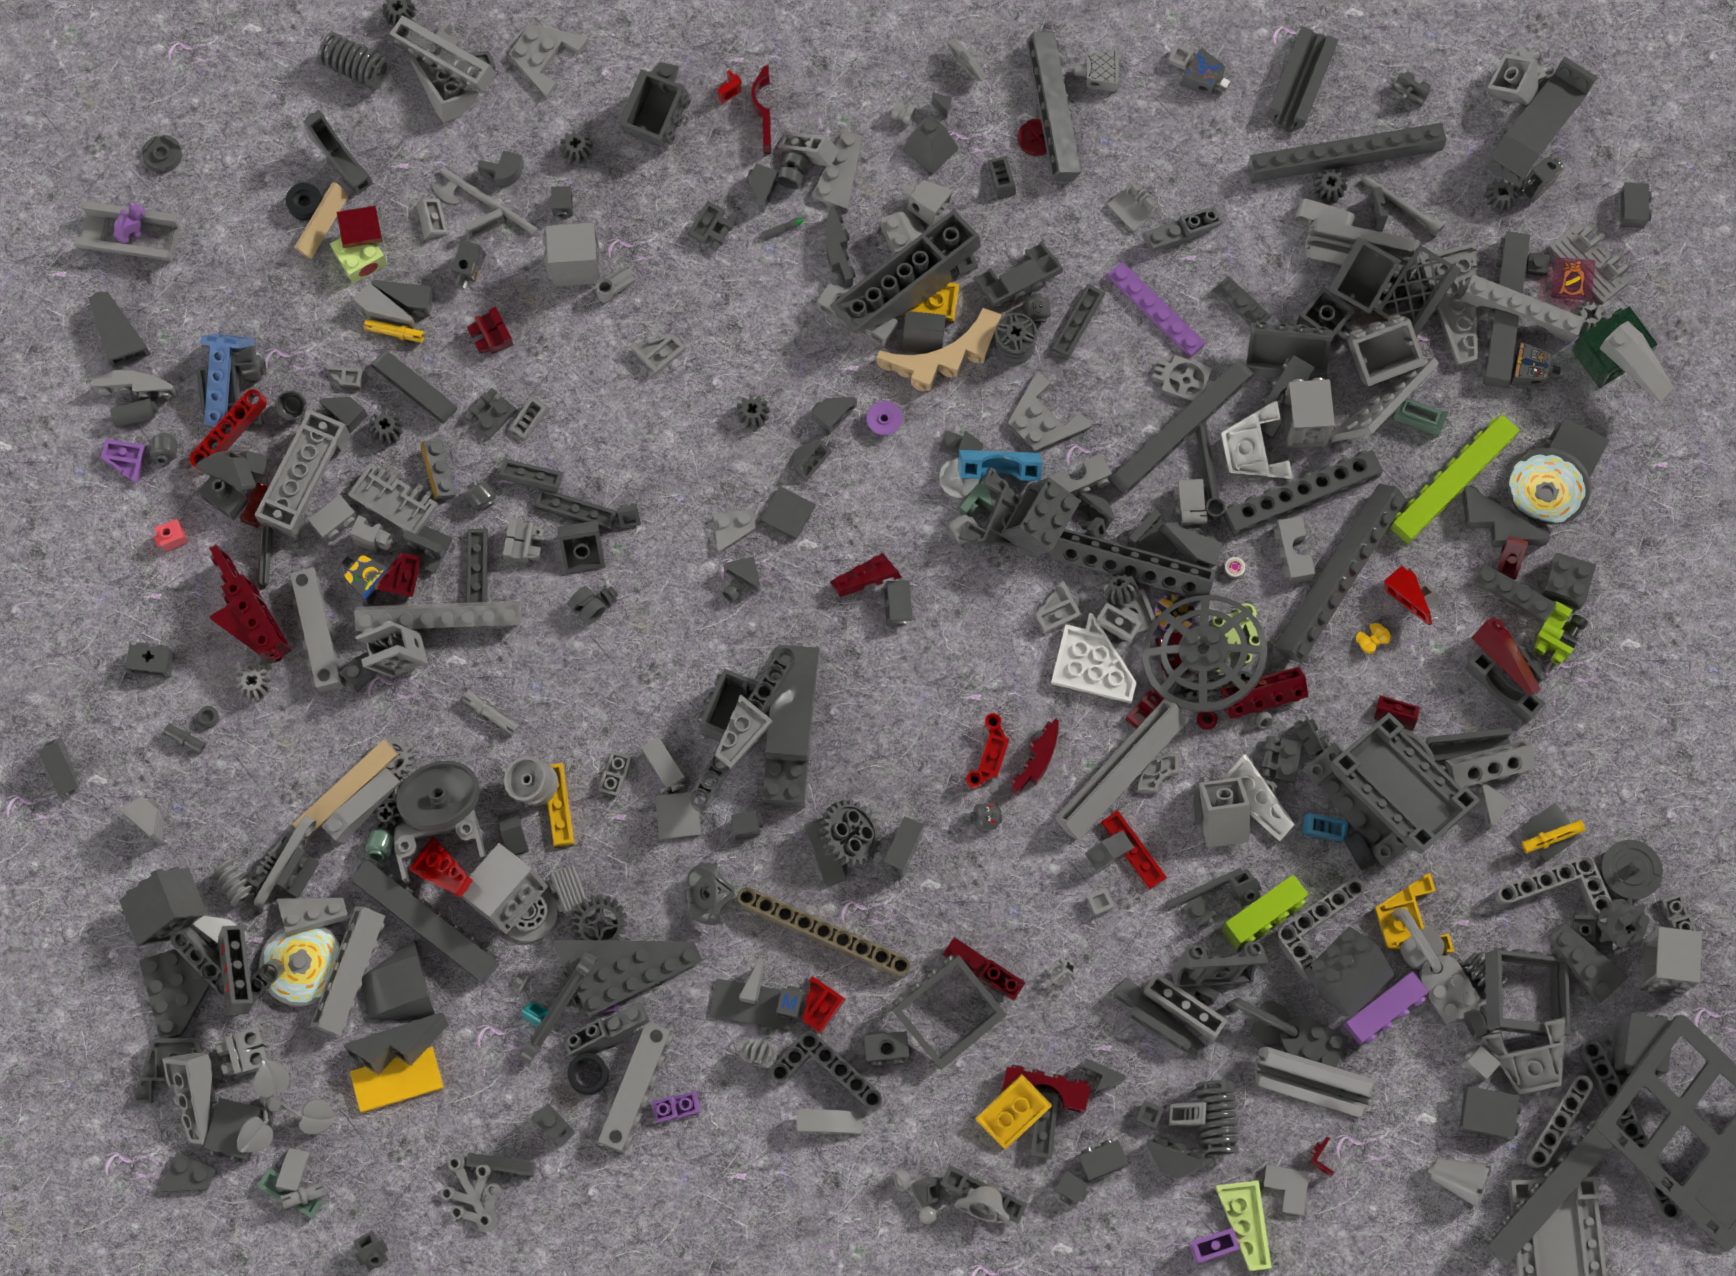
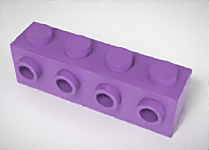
M1412 971L1349 1019L1343 1026L1359 1046L1364 1042L1368 1045L1377 1038L1375 1033L1379 1030L1385 1032L1394 1025L1391 1022L1396 1017L1402 1019L1410 1012L1408 1010L1409 1007L1413 1004L1417 1007L1426 1000L1424 996L1429 991Z

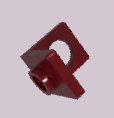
M1326 1136L1321 1144L1317 1142L1310 1153L1313 1156L1309 1163L1327 1176L1332 1177L1335 1172L1317 1160L1331 1139Z

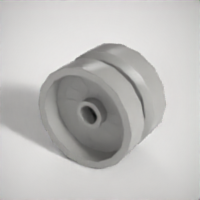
M523 756L515 759L508 766L505 772L504 785L512 798L526 805L538 807L546 804L553 798L557 791L558 778L550 765L532 756Z

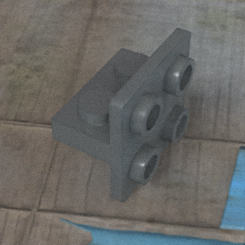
M424 526L418 535L405 530L402 536L405 544L400 553L422 557L419 568L436 573L452 538L427 526Z

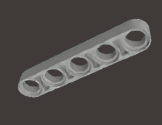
M304 816L257 894L254 901L256 907L264 911L270 906L280 889L276 884L277 880L297 847L304 848L315 829L316 820L309 816Z

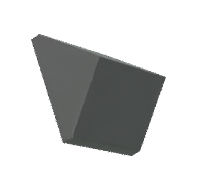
M906 311L902 351L930 353L942 349L946 315Z

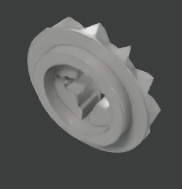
M1584 301L1577 306L1574 314L1584 318L1581 329L1585 331L1599 330L1607 319L1606 311L1603 310L1601 304L1598 305L1594 301ZM1594 311V318L1591 317L1586 321L1587 312L1591 313Z

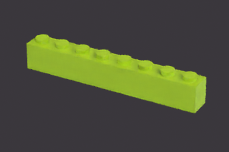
M1503 414L1498 419L1494 417L1487 424L1488 429L1485 432L1480 431L1473 438L1475 442L1471 446L1467 444L1460 451L1461 456L1458 459L1454 457L1446 465L1448 469L1444 473L1442 471L1438 472L1432 479L1434 483L1431 486L1425 485L1419 492L1420 496L1416 500L1414 498L1411 499L1405 506L1407 509L1403 513H1397L1390 529L1409 545L1464 490L1465 486H1468L1517 437L1520 429Z

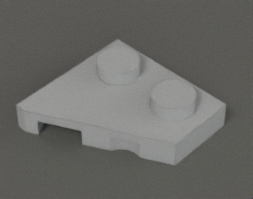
M672 333L661 338L649 339L645 343L630 345L631 350L655 375L686 350L685 346Z
M753 509L713 514L718 553L724 552V549L733 543L736 544L744 536L756 531Z

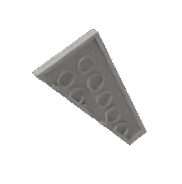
M1424 358L1426 365L1406 372L1378 396L1371 398L1368 404L1335 429L1329 440L1336 442L1373 434L1439 364L1436 358Z

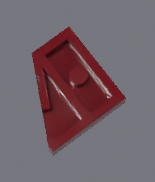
M399 553L377 582L374 589L413 597L422 557Z

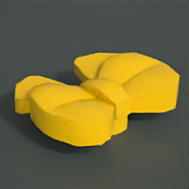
M1378 623L1370 624L1369 627L1373 634L1370 637L1363 632H1358L1356 635V643H1359L1361 649L1367 654H1374L1380 644H1389L1391 641L1390 632L1382 624Z

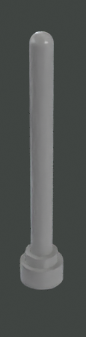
M1363 177L1362 181L1364 184L1372 189L1374 187H1382L1383 197L1426 225L1427 229L1430 230L1429 233L1437 237L1444 228L1445 224L1439 219L1437 221L1435 219L1431 220L1370 177Z

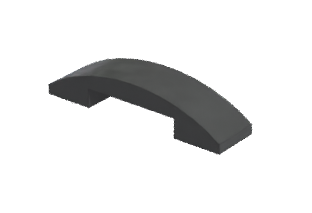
M949 1165L940 1183L944 1188L963 1198L967 1197L971 1188L977 1189L982 1186H989ZM999 1191L1002 1196L1003 1209L1009 1215L1010 1221L1018 1224L1027 1203Z

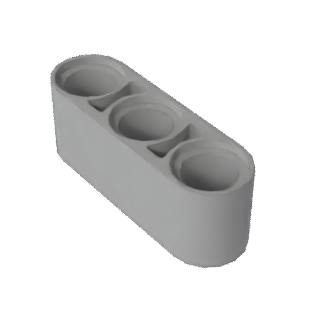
M1301 199L1295 220L1306 226H1310L1315 218L1353 226L1355 215L1310 199Z

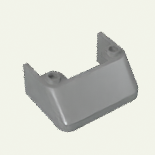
M474 809L462 821L441 830H419L411 827L406 822L399 823L395 827V852L402 880L407 886H410L411 882L405 858L415 853L417 841L456 831L462 840L476 839L480 858L483 861L487 857Z

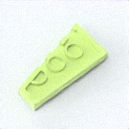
M1259 1181L1216 1185V1191L1231 1228L1234 1230L1248 1270L1271 1269Z

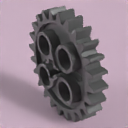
M844 799L826 808L827 812L822 814L824 819L819 822L824 827L819 829V832L824 833L820 840L826 841L823 848L829 847L828 855L834 854V861L841 859V865L847 863L848 867L854 865L858 867L875 858L874 854L879 852L876 847L881 845L877 839L882 836L876 832L880 829L879 826L874 825L877 819H871L873 812L866 813L867 806L860 808V802L858 801L853 804L852 799L847 802ZM860 823L861 825L852 832V829L857 827ZM848 836V838L845 839V840H843L842 843L840 844V841H841L844 837Z

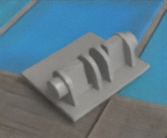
M1131 180L1127 183V188L1111 200L1107 206L1134 232L1161 210L1162 206L1136 180L1134 182Z

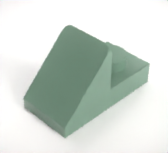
M983 478L960 507V515H973L978 509L979 504L992 511L989 488L981 485Z

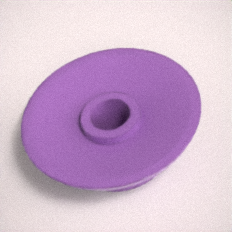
M877 402L867 412V424L877 434H892L901 426V410L892 402ZM882 418L888 419L886 422L881 421Z

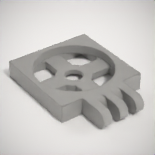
M1174 355L1172 363L1163 360L1157 361V365L1160 367H1155V373L1152 374L1151 379L1163 383L1161 393L1192 403L1204 392L1212 368ZM1179 365L1187 366L1186 372L1182 375L1173 372L1174 368ZM1195 369L1202 372L1203 382L1194 379ZM1183 378H1189L1190 383L1184 384L1182 381ZM1169 380L1178 382L1180 386L1178 392L1172 388ZM1191 387L1200 390L1193 395H1185L1187 389Z

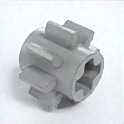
M1061 958L1050 966L1053 970L1050 976L1056 984L1061 985L1063 983L1064 986H1067L1076 979L1074 975L1076 967L1071 961H1063Z

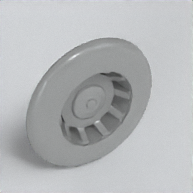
M545 889L508 934L521 941H535L547 935L554 927L558 916V907L554 896Z

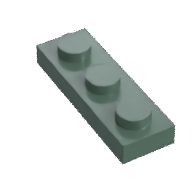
M270 1168L267 1169L257 1186L281 1200V1195L292 1193L291 1191L276 1188L279 1173ZM319 1197L308 1201V1204L304 1205L301 1203L291 1207L314 1219L325 1200Z

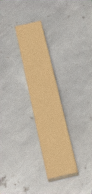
M382 740L293 823V826L296 828L304 816H309L316 820V826L311 836L315 834L337 809L382 772L399 754L387 740Z

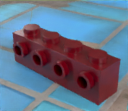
M1300 667L1263 676L1246 697L1236 704L1224 708L1229 719L1240 718L1253 712L1258 713L1271 707H1279L1289 702L1300 701L1309 697L1306 676ZM1235 684L1220 688L1222 699L1239 691V688Z

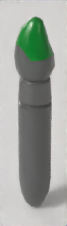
M794 218L790 222L762 232L759 238L766 239L791 228H796L804 222V219Z

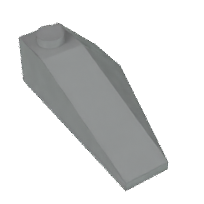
M419 55L418 57H410V61L442 122L461 117L478 97L477 91L469 88L466 82L456 81L451 76L452 74L449 72L446 74L442 73L434 64L432 66L428 65Z
M1627 321L1620 325L1604 340L1600 349L1659 403L1674 390L1672 383L1645 337L1630 322Z
M190 1053L163 1058L168 1086L172 1085L177 1096L173 1098L175 1104H179L182 1109L183 1115L181 1120L190 1143L203 1145L207 1139L212 1082L209 1055L207 1053Z

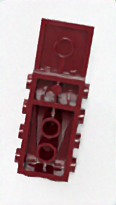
M215 544L209 548L212 553L210 558L216 567L219 566L222 571L219 573L225 582L221 586L224 592L222 597L228 605L210 615L209 618L269 663L281 661L284 655L292 650L257 587L246 576L239 574L229 554Z

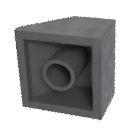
M598 520L557 527L565 573L605 567Z

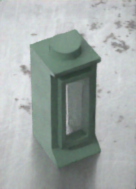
M1406 398L1394 410L1393 420L1439 436L1449 411H1441Z

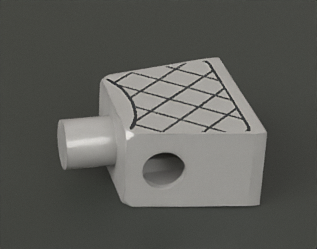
M1118 50L1087 54L1086 65H1075L1074 76L1086 77L1087 88L1117 92Z

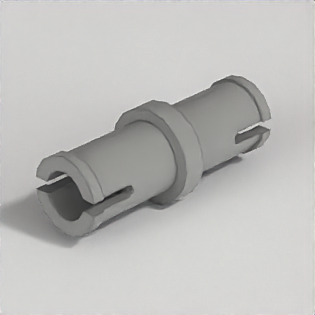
M323 1182L307 1188L300 1187L298 1191L281 1195L280 1197L283 1207L286 1209L301 1203L304 1205L308 1204L310 1200L327 1195Z

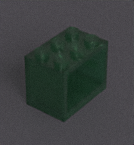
M1630 306L1624 310L1622 308L1616 310L1609 319H1601L1595 324L1594 328L1590 329L1588 327L1579 333L1580 337L1575 341L1572 349L1574 355L1599 389L1626 373L1600 349L1604 340L1620 325L1627 321L1630 322L1643 334L1652 351L1658 345Z

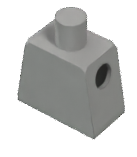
M924 180L917 188L907 184L903 189L902 195L909 198L908 210L933 226L950 205L953 190Z

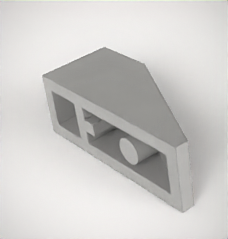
M787 131L777 146L779 150L786 153L799 154L813 164L829 167L839 152L827 136Z
M370 282L353 299L356 311L362 316L367 315L370 319L399 326L407 325L408 328L412 329L416 326L410 315Z

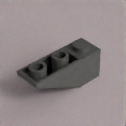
M1171 521L1165 522L1160 526L1159 530L1190 563L1209 569L1216 566L1222 543L1217 541L1215 537L1200 535L1194 529H1184L1179 527L1178 523Z

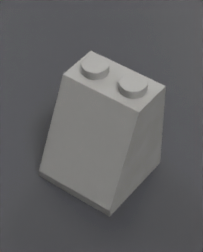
M1241 777L1199 783L1203 834L1208 848L1249 842L1250 803Z

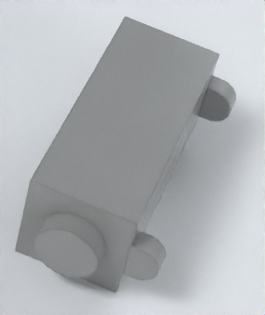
M659 736L643 745L636 752L638 756L644 754L664 785L660 789L662 794L669 793L672 790L676 792L684 786L683 783L686 782L685 777Z

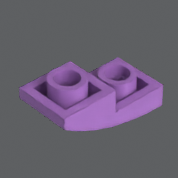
M696 1091L652 1101L656 1123L701 1113Z

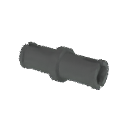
M171 723L164 729L163 735L177 741L181 747L186 746L197 752V754H201L206 746L205 742L193 737L189 731L184 732Z

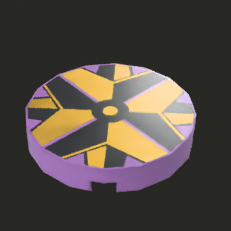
M1169 594L1162 597L1155 607V618L1157 619L1171 605L1187 597L1180 594ZM1191 602L1173 610L1170 614L1178 619L1189 612L1195 611ZM1195 617L1184 621L1182 624L1189 629ZM1162 619L1158 627L1166 632L1170 624ZM1175 629L1172 634L1178 633L1179 631Z

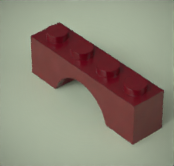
M1012 1064L1011 1067L1007 1066L1001 1093L1022 1074L1035 1088L1046 1087L1059 1094L1063 1109L1082 1114L1085 1113L1091 1086L1087 1085L1086 1081L1074 1079V1082L1066 1080L1065 1076L1053 1074V1077L1046 1076L1045 1072L1033 1069L1032 1072H1029L1019 1065Z

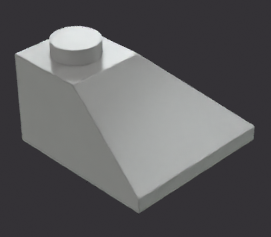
M140 797L120 809L129 820L158 845L163 843L162 814L157 809L159 805L151 798L147 801L144 797Z

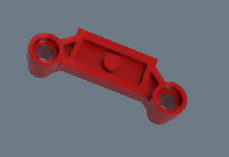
M990 713L985 718V727L989 732V737L978 771H970L966 777L967 785L973 790L978 789L992 778H998L1010 740L1005 737L1001 728V717L996 713ZM994 722L996 725L991 726L989 723ZM971 780H977L978 782L974 784Z

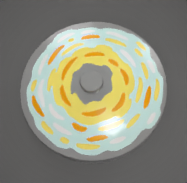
M284 927L275 932L262 950L259 969L271 959H278L284 965V972L267 991L278 1001L289 1006L309 1007L318 1004L341 946L337 938L324 927L288 937ZM269 966V972L275 975V969Z

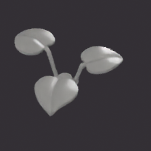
M262 1058L253 1080V1088L260 1095L259 1102L264 1107L262 1109L264 1121L259 1117H252L244 1123L238 1135L237 1150L239 1152H258L267 1148L273 1139V1130L270 1126L266 1125L268 1123V1112H276L280 1107L300 1117L299 1128L307 1134H318L325 1131L335 1120V1114L331 1107L321 1099H313L307 1102L303 1107V1114L281 1102L277 1092H283L287 1089L289 1075L278 1063Z

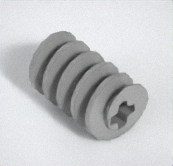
M230 859L217 866L212 877L217 880V885L222 887V892L227 893L226 898L231 900V905L238 907L248 902L255 893H248L252 886L244 887L248 880L243 879L240 881L243 873H235L239 867L237 865L231 867L234 860Z

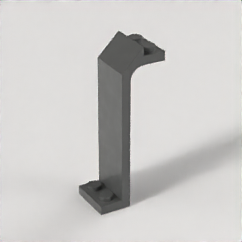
M1564 56L1552 77L1506 132L1490 156L1486 167L1517 187H1520L1538 157L1586 98L1597 76Z

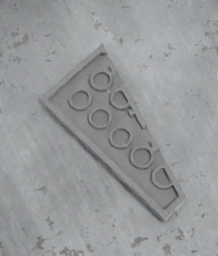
M1476 242L1435 253L1452 265L1461 268V272L1436 308L1457 367L1474 363L1478 359L1477 306L1460 300L1465 283L1472 274L1476 275ZM1428 255L1420 257V265L1430 263ZM1442 263L1433 265L1435 276L1444 274L1448 268ZM1431 265L1421 268L1425 278L1433 277ZM1434 279L1426 281L1429 291H1433L1435 288Z

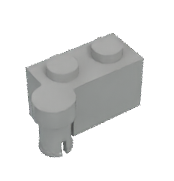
M1203 479L1178 480L1177 487H1174V499H1178V506H1175V517L1179 518L1180 525L1187 527L1193 524H1207Z

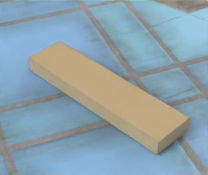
M332 182L294 247L307 259L313 258L336 219V212L341 210L350 195L337 183Z

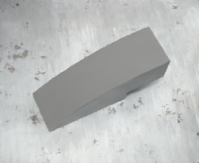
M797 1109V1133L862 1134V1112Z

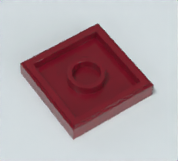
M376 205L336 212L343 249L383 242Z

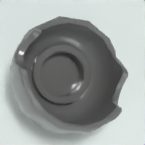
M285 391L275 401L276 412L287 421H295L306 412V399L297 391Z

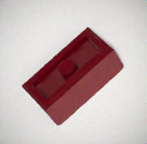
M1380 695L1374 719L1380 721L1390 713L1405 729L1414 730L1420 707Z

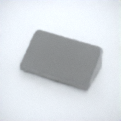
M421 199L416 207L424 239L429 240L447 235L448 232L440 200Z

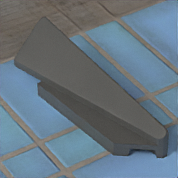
M1125 978L1117 989L1114 998L1131 1008L1127 1016L1197 1060L1205 1048V1044L1164 1008L1143 995V990L1133 981Z

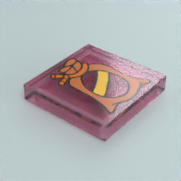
M1555 257L1551 298L1591 301L1596 260Z

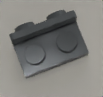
M297 847L276 884L293 896L300 897L318 867L319 861L309 856L303 849Z

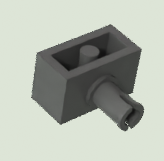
M210 476L198 491L203 500L232 520L237 517L248 503L245 492L235 490L231 485L224 483L215 476Z

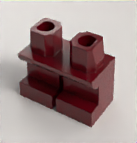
M496 306L489 309V312L485 315L474 317L475 322L467 326L471 338L480 334L483 336V339L474 342L479 354L488 351L494 354L514 345L512 337Z

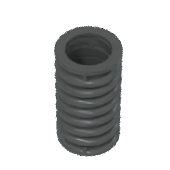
M333 31L325 37L318 52L319 64L347 75V77L366 84L374 90L382 86L390 70L391 60L389 57L375 53L374 50H369L368 47H362L361 44H356L353 40L349 41L348 38H343L342 35ZM326 46H327L328 48H327V50H326L325 58H324V51H325V48H326Z
M1212 1080L1196 1083L1195 1086L1198 1089L1196 1097L1199 1099L1197 1102L1206 1103L1205 1125H1199L1198 1130L1201 1132L1199 1134V1139L1201 1140L1199 1143L1200 1151L1205 1152L1206 1156L1239 1153V1148L1236 1146L1238 1142L1236 1136L1218 1137V1135L1237 1134V1128H1215L1236 1126L1237 1121L1235 1119H1227L1235 1118L1236 1112H1212L1217 1110H1234L1236 1108L1235 1103H1214L1232 1102L1235 1100L1234 1095L1226 1094L1235 1091L1234 1081Z

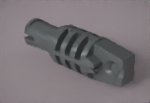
M282 835L275 847L267 851L263 859L260 860L248 880L253 887L258 890L262 888L287 845L289 838Z

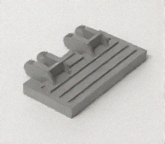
M1577 223L1552 243L1548 250L1563 265L1565 262H1568L1570 266V262L1582 261L1581 267L1585 273L1584 287L1603 305L1631 283L1633 279L1628 274H1625L1622 278H1619V276L1633 264L1631 261H1628L1617 270L1613 265L1619 262L1624 254L1619 252L1610 260L1611 256L1600 245L1593 250L1592 248L1602 241L1606 235L1602 232L1589 241L1586 237L1592 234L1597 226L1592 224L1584 230ZM1571 273L1574 277L1578 276L1577 273Z
M370 463L348 493V497L404 532L408 530L418 535L438 507L437 502L432 500L434 497L433 491L429 490L419 503L416 500L423 492L424 485L418 484L411 495L408 496L412 488L398 480L402 474L399 470H396L389 480L384 482L383 480L390 472L391 466L385 464L377 476H375L379 469Z

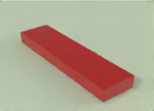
M1118 810L1101 821V825L1110 837L1124 831L1134 846V849L1124 856L1149 891L1167 879L1166 875Z

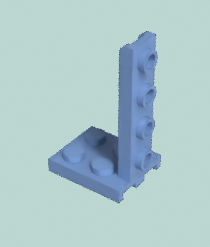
M224 334L201 336L200 344L210 345L204 425L216 426L227 414L232 351H241L249 346H254L255 338Z

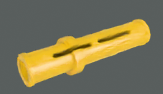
M366 318L364 325H367L364 326V331L397 337L402 341L411 340L419 343L424 341L422 335H425V331L411 329L407 325L398 326Z
M1579 819L1552 831L1540 832L1536 837L1521 841V845L1526 854L1540 848L1546 849L1553 843L1582 832L1584 833L1586 831L1582 820Z

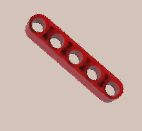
M250 389L245 392L191 453L189 460L192 466L196 467V464L202 457L207 458L216 452L227 451L265 409L267 398L256 389ZM258 396V401L252 404V400ZM245 411V416L239 419L240 413ZM231 426V432L226 434V429ZM218 441L217 448L212 450V445Z

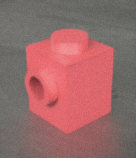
M178 519L154 528L157 534L154 535L155 542L158 547L162 546L165 552L188 543L183 527Z

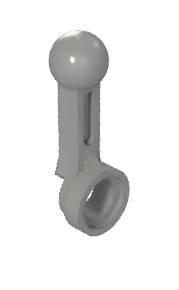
M904 1169L892 1172V1179L898 1190L901 1192L908 1191L920 1212V1220L925 1224L933 1223L936 1220V1211L929 1207V1205H924L914 1185L916 1180L911 1181L909 1174Z

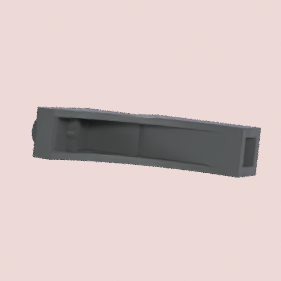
M318 109L315 113L309 114L303 122L310 139L323 152L328 164L358 196L373 184L370 175L343 145L321 111Z

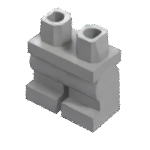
M258 1025L233 1036L225 1037L226 1041L216 1045L219 1057L230 1055L231 1058L230 1062L221 1064L225 1076L238 1075L241 1077L256 1072L262 1058L271 1060L269 1050L265 1048L267 1047L263 1028Z

